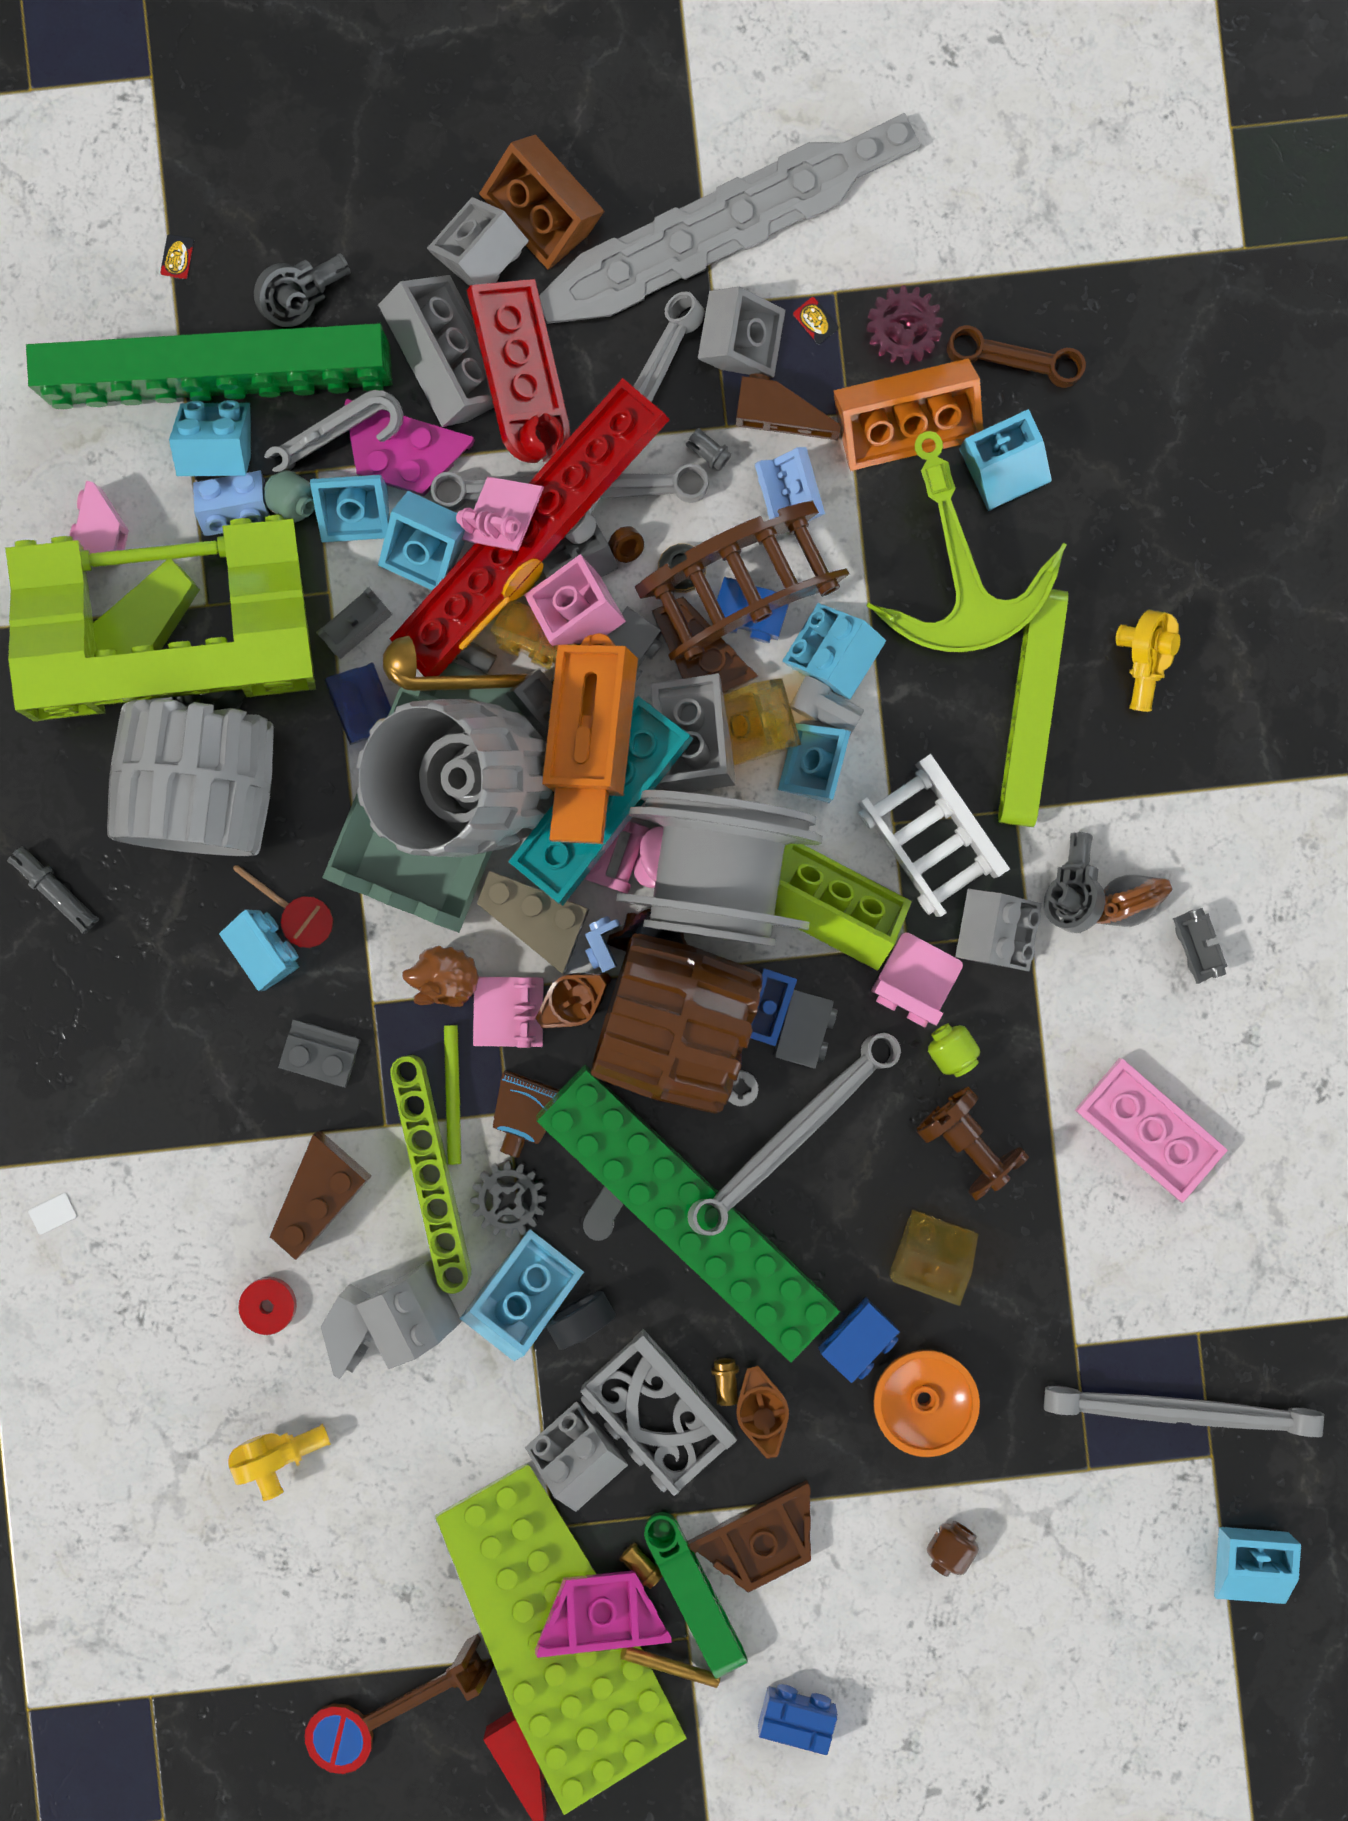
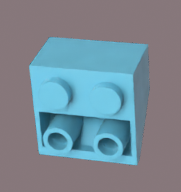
M227 400L221 403H203L201 401L181 403L169 438L176 476H246L251 458L250 403H238L234 400Z
M1029 409L965 438L959 448L988 511L1052 481L1044 441Z
M818 603L782 662L802 675L810 676L833 689V693L851 699L887 640L864 620Z
M246 909L223 929L219 935L257 990L266 991L299 968L295 961L299 956L288 941L284 943L275 932L279 927L268 912L263 914L260 910Z
M1219 1527L1214 1597L1226 1600L1286 1604L1299 1580L1301 1544L1289 1532Z

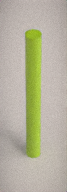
M444 1025L448 1165L462 1164L458 1025Z

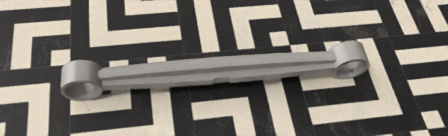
M690 292L677 293L666 304L665 317L669 323L634 385V388L651 402L684 334L697 329L704 319V308ZM691 307L685 316L678 318L685 309ZM600 498L584 514L579 525L566 534L565 538L571 543L581 544L593 535L596 529V519L592 512Z
M685 464L675 474L623 473L602 494L601 498L675 493L682 501L693 503L705 496L708 488V477L705 470L696 464ZM443 472L432 481L431 494L436 504L451 511L457 510L463 506L466 500L478 501L486 479L463 481L456 473ZM688 472L699 474L704 481L701 491L692 495L684 493L678 485V481L683 474ZM534 476L499 479L528 484ZM452 480L461 486L460 496L453 502L445 503L440 501L437 495L439 485L444 481Z
M880 1033L866 1038L861 1046V1057L793 1117L742 1167L713 1199H701L692 1204L688 1211V1223L692 1230L701 1235H716L723 1231L728 1221L727 1212L800 1147L876 1069L889 1068L897 1063L901 1054L900 1044L897 1039L887 1033ZM877 1039L884 1040L890 1048V1056L886 1063H879L872 1056L871 1047ZM704 1204H710L718 1211V1223L710 1230H703L697 1222V1213Z
M1063 1386L1045 1387L1044 1410L1061 1415H1077L1079 1412L1165 1423L1176 1424L1177 1422L1198 1426L1282 1430L1306 1437L1323 1436L1325 1414L1307 1408H1289L1287 1411L1206 1400L1080 1392L1077 1389Z

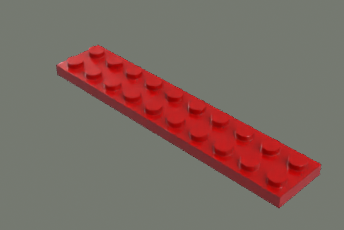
M622 378L528 483L543 486L544 489L519 551L474 543L389 639L393 642L397 638L409 636L415 646L417 669L424 677L439 676L462 651L459 645L505 599L502 594L503 588L513 572L530 559H538L542 562L670 419L663 411Z

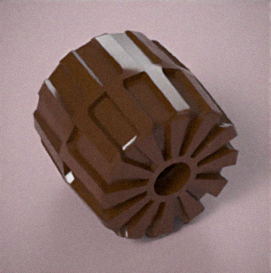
M634 934L629 942L601 1030L592 1063V1076L655 1100L715 1114L721 1112L731 1096L733 1083L738 1078L742 1066V1049L748 1048L752 1034L751 1024L757 1015L760 1002V992L763 983L762 974L755 969L691 945L643 934Z

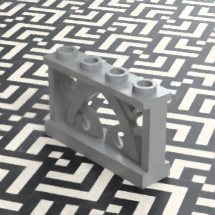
M644 1329L588 1381L582 1384L581 1393L583 1396L581 1401L586 1408L593 1414L597 1411L607 1421L604 1423L607 1431L616 1440L622 1438L630 1447L627 1451L632 1459L639 1466L645 1463L653 1472L651 1478L657 1487L663 1492L669 1490L673 1496L678 1494L687 1483L719 1454L737 1441V1433ZM637 1351L643 1356L632 1376L617 1370ZM655 1376L663 1380V1386L659 1390L643 1385L644 1379L648 1384L652 1385L651 1379ZM609 1379H621L629 1384L628 1391L623 1387H614L611 1391L617 1392L619 1399L614 1403L607 1401L602 1395L603 1384ZM640 1392L651 1398H665L676 1392L680 1397L673 1411V1423L676 1432H656L640 1427L638 1415ZM625 1409L627 1424L617 1414L618 1412L624 1411ZM685 1411H689L694 1414L695 1419L692 1422L685 1421L689 1430L684 1431L680 1415ZM714 1435L717 1440L696 1458L695 1450L691 1443ZM645 1444L658 1446L655 1455ZM684 1445L688 1453L687 1465L679 1471L668 1469L663 1462L664 1456L672 1454L677 1462L679 1459L678 1446Z

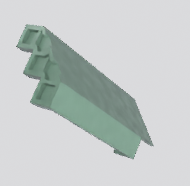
M451 662L439 676L484 674ZM400 687L388 715L390 716L396 712L397 706L412 701L468 699L496 704L506 711L516 712L524 717L506 695L511 688L412 691ZM356 794L322 878L369 896L386 905L416 915L433 924L460 933L492 851L466 857L420 856L399 851L393 842L387 838H380L370 826L371 821L364 807L360 805L358 794Z

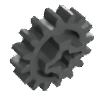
M511 1160L505 1162L504 1169H500L499 1165L494 1163L491 1166L493 1174L490 1175L488 1172L483 1171L480 1177L484 1183H474L472 1187L475 1191L479 1192V1195L473 1196L470 1199V1203L479 1204V1208L474 1211L473 1215L474 1217L483 1215L485 1219L481 1227L485 1228L489 1224L493 1225V1235L495 1236L501 1229H505L507 1238L512 1237L514 1229H518L519 1233L524 1235L526 1233V1223L533 1227L538 1223L533 1215L544 1214L545 1209L538 1205L539 1202L547 1200V1195L539 1194L538 1192L544 1186V1182L533 1181L536 1174L535 1170L530 1171L528 1174L523 1172L525 1167L523 1162L519 1164L517 1169L512 1168ZM513 1176L519 1179L515 1183H504L498 1178ZM528 1187L532 1195L531 1208L524 1202V1192ZM517 1188H520L514 1199L516 1205L509 1203L499 1210L498 1208L504 1198L502 1192L508 1195ZM487 1189L493 1195V1207L490 1210L486 1203ZM502 1215H514L519 1220L503 1221L499 1218Z

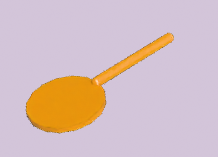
M530 559L513 572L503 588L502 594L505 599L459 645L461 650H464L509 601L517 600L534 586L542 573L543 562L538 559Z

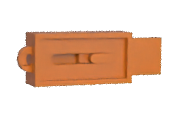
M600 633L588 635L581 642V645H558L542 780L543 785L555 792L549 838L552 842L603 844L608 796L624 795L638 658L626 646H616L607 635Z

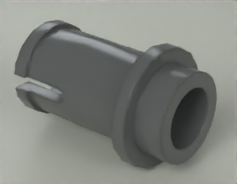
M700 428L694 431L688 439L690 441L686 443L688 448H691L709 462L708 467L711 469L716 468L720 471L731 457V453L727 451L728 447L726 445L720 446L702 432Z
M472 641L455 659L459 660L461 658L487 675L497 655L492 654Z

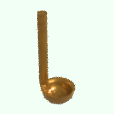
M409 636L395 639L383 654V670L388 679L403 689L412 691L513 688L528 675L499 674L416 677L415 646Z

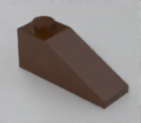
M754 373L750 374L749 377L742 376L735 427L838 440L841 425L779 382L770 380V377L764 374Z

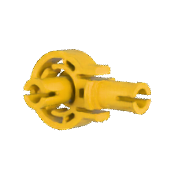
M1147 610L1139 619L1136 627L1121 624L1117 630V646L1132 648L1133 669H1130L1129 673L1135 678L1130 709L1146 712L1152 711L1156 681L1164 678V671L1171 666L1174 656L1179 650V624L1172 614Z
M323 1424L295 1437L292 1434L289 1435L288 1432L282 1435L268 1433L249 1439L234 1448L229 1455L228 1465L236 1485L256 1480L262 1500L267 1501L284 1492L276 1474L277 1470L293 1461L299 1466L302 1456L324 1446H329L331 1443Z

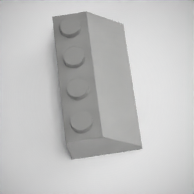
M451 276L400 281L378 305L441 426L445 427L468 422L493 409L494 404L474 320Z

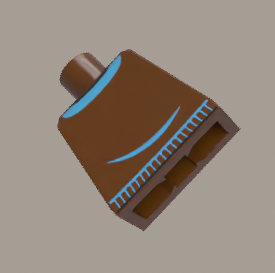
M509 1070L503 1072L493 1120V1128L506 1133L500 1148L502 1153L519 1158L526 1140L535 1144L541 1142L546 1130L536 1121V1115L561 1089Z

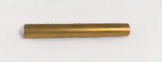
M634 1647L622 1648L620 1658L622 1660L717 1688L719 1686L721 1677L716 1679L709 1670Z

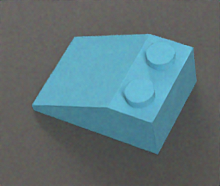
M529 1229L459 1319L511 1360L516 1361L525 1356L584 1271Z

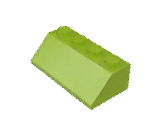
M803 844L785 845L774 916L810 922L809 930H799L878 971L896 943L912 901Z

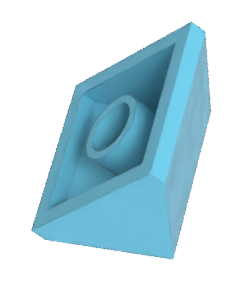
M381 475L310 479L321 542L385 538L390 519L388 486Z
M795 723L778 790L830 803L834 799L851 731Z

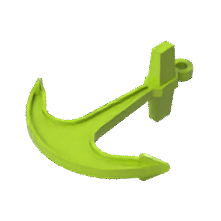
M923 432L915 441V451L919 457L927 460L921 473L926 484L928 497L936 501L939 506L956 590V604L952 612L945 619L937 622H924L901 611L876 606L870 602L866 606L872 609L895 631L921 646L946 652H967L984 649L1013 636L1040 611L1056 580L1063 551L1067 544L1062 543L1059 550L1041 567L1026 591L1017 598L1004 600L989 594L981 582L951 500L956 487L951 476L949 462L938 457L943 450V441L935 432ZM927 439H932L936 443V447L931 453H927L922 449V444Z

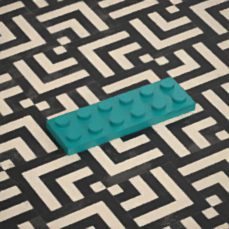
M637 696L633 702L624 795L608 796L603 844L550 841L552 805L508 862L558 904L563 906L632 819L629 815L630 808L641 807L645 802L641 799L642 791L654 790L694 738L640 696Z

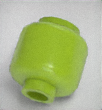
M947 1023L931 1034L934 1040L929 1044L928 1052L943 1074H954L955 1077H960L971 1071L979 1063L977 1058L980 1054V1048L965 1026L951 1027Z

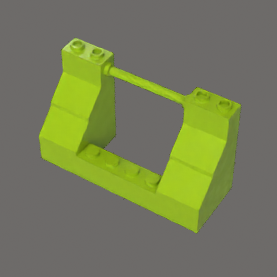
M282 515L265 517V522L251 523L249 518L230 520V525L222 526L223 536L217 537V541L91 554L89 550L83 549L78 540L73 541L71 536L51 538V543L37 544L36 540H20L14 542L15 547H5L11 589L8 660L15 710L32 721L103 714L105 713L104 705L125 703L133 700H152L241 689L246 697L316 690L294 520L284 519ZM218 553L220 558H227L234 642H228L226 637L206 639V645L191 646L189 641L169 643V649L154 650L152 645L132 647V653L117 654L115 649L97 651L86 572L92 571V566L99 567L207 556Z

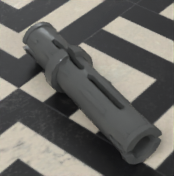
M21 846L12 853L15 857L10 856L7 862L12 864L29 881L28 886L33 890L38 889L82 934L87 933L94 926L92 923L96 924L99 921V918L53 875L54 870L50 866L44 867L25 846Z

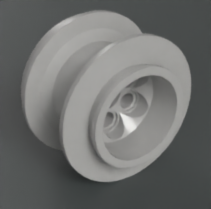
M665 790L642 791L641 799L646 801L645 807H631L629 815L644 821L658 823L664 827L653 897L617 893L616 901L652 907L650 920L644 919L643 927L767 946H775L776 939L771 938L773 926L809 930L810 922L774 916L785 845L822 844L823 836L809 832V827L814 826L816 823L814 815L793 809L719 796Z

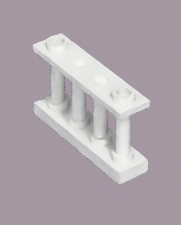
M930 754L915 764L919 770L915 773V778L874 806L868 798H865L858 803L862 808L858 814L869 829L875 827L921 894L917 900L928 915L934 913L936 917H941L947 912L940 903L982 874L985 876L991 874L993 878H997L1010 870V868ZM923 788L926 790L931 788L938 797V800L935 801L936 805L892 834L881 817ZM951 816L958 827L954 830L956 834L912 863L901 845L942 817L947 819ZM971 845L978 856L974 859L975 863L932 892L921 874L961 846L968 847Z

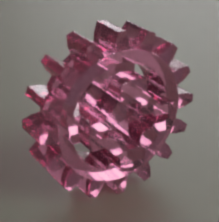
M905 285L901 286L899 294H895L890 288L886 293L887 300L878 297L875 302L877 309L870 310L868 317L873 321L868 323L867 332L875 333L871 337L870 344L876 345L880 343L881 347L878 354L882 356L886 352L891 353L890 362L892 363L896 361L898 356H902L904 364H908L912 355L918 361H921L924 356L923 349L931 353L935 347L933 341H939L942 332L937 330V328L942 326L943 318L935 317L939 312L940 306L939 304L929 305L932 297L930 293L923 298L920 297L919 287H915L912 294L907 293ZM893 306H897V309L894 314L887 315L886 318H883L884 314L890 308H892ZM900 320H906V325L910 326V329L904 330ZM924 332H927L920 342L913 345L916 335H923ZM888 337H891L896 343L892 342Z

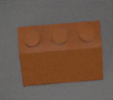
M536 134L510 143L479 193L488 204L506 212L529 240L526 244L528 249L547 270L554 267L582 242L605 212Z

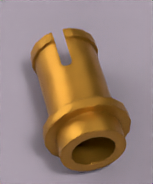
M718 1359L714 1361L715 1366L711 1368L712 1374L716 1377V1402L721 1406L735 1405L739 1400L736 1383V1373L739 1372V1366L735 1365L734 1359Z
M635 1542L619 1558L631 1571L636 1573L637 1577L641 1580V1584L643 1586L646 1585L649 1589L654 1587L662 1578L658 1565H655L637 1547Z

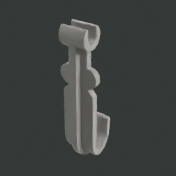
M373 390L367 392L283 445L269 448L264 457L276 458L281 455L282 463L274 467L272 471H290L294 468L296 462L383 409L390 413V422L376 437L380 442H384L399 431L403 423L402 408L398 400L386 391Z

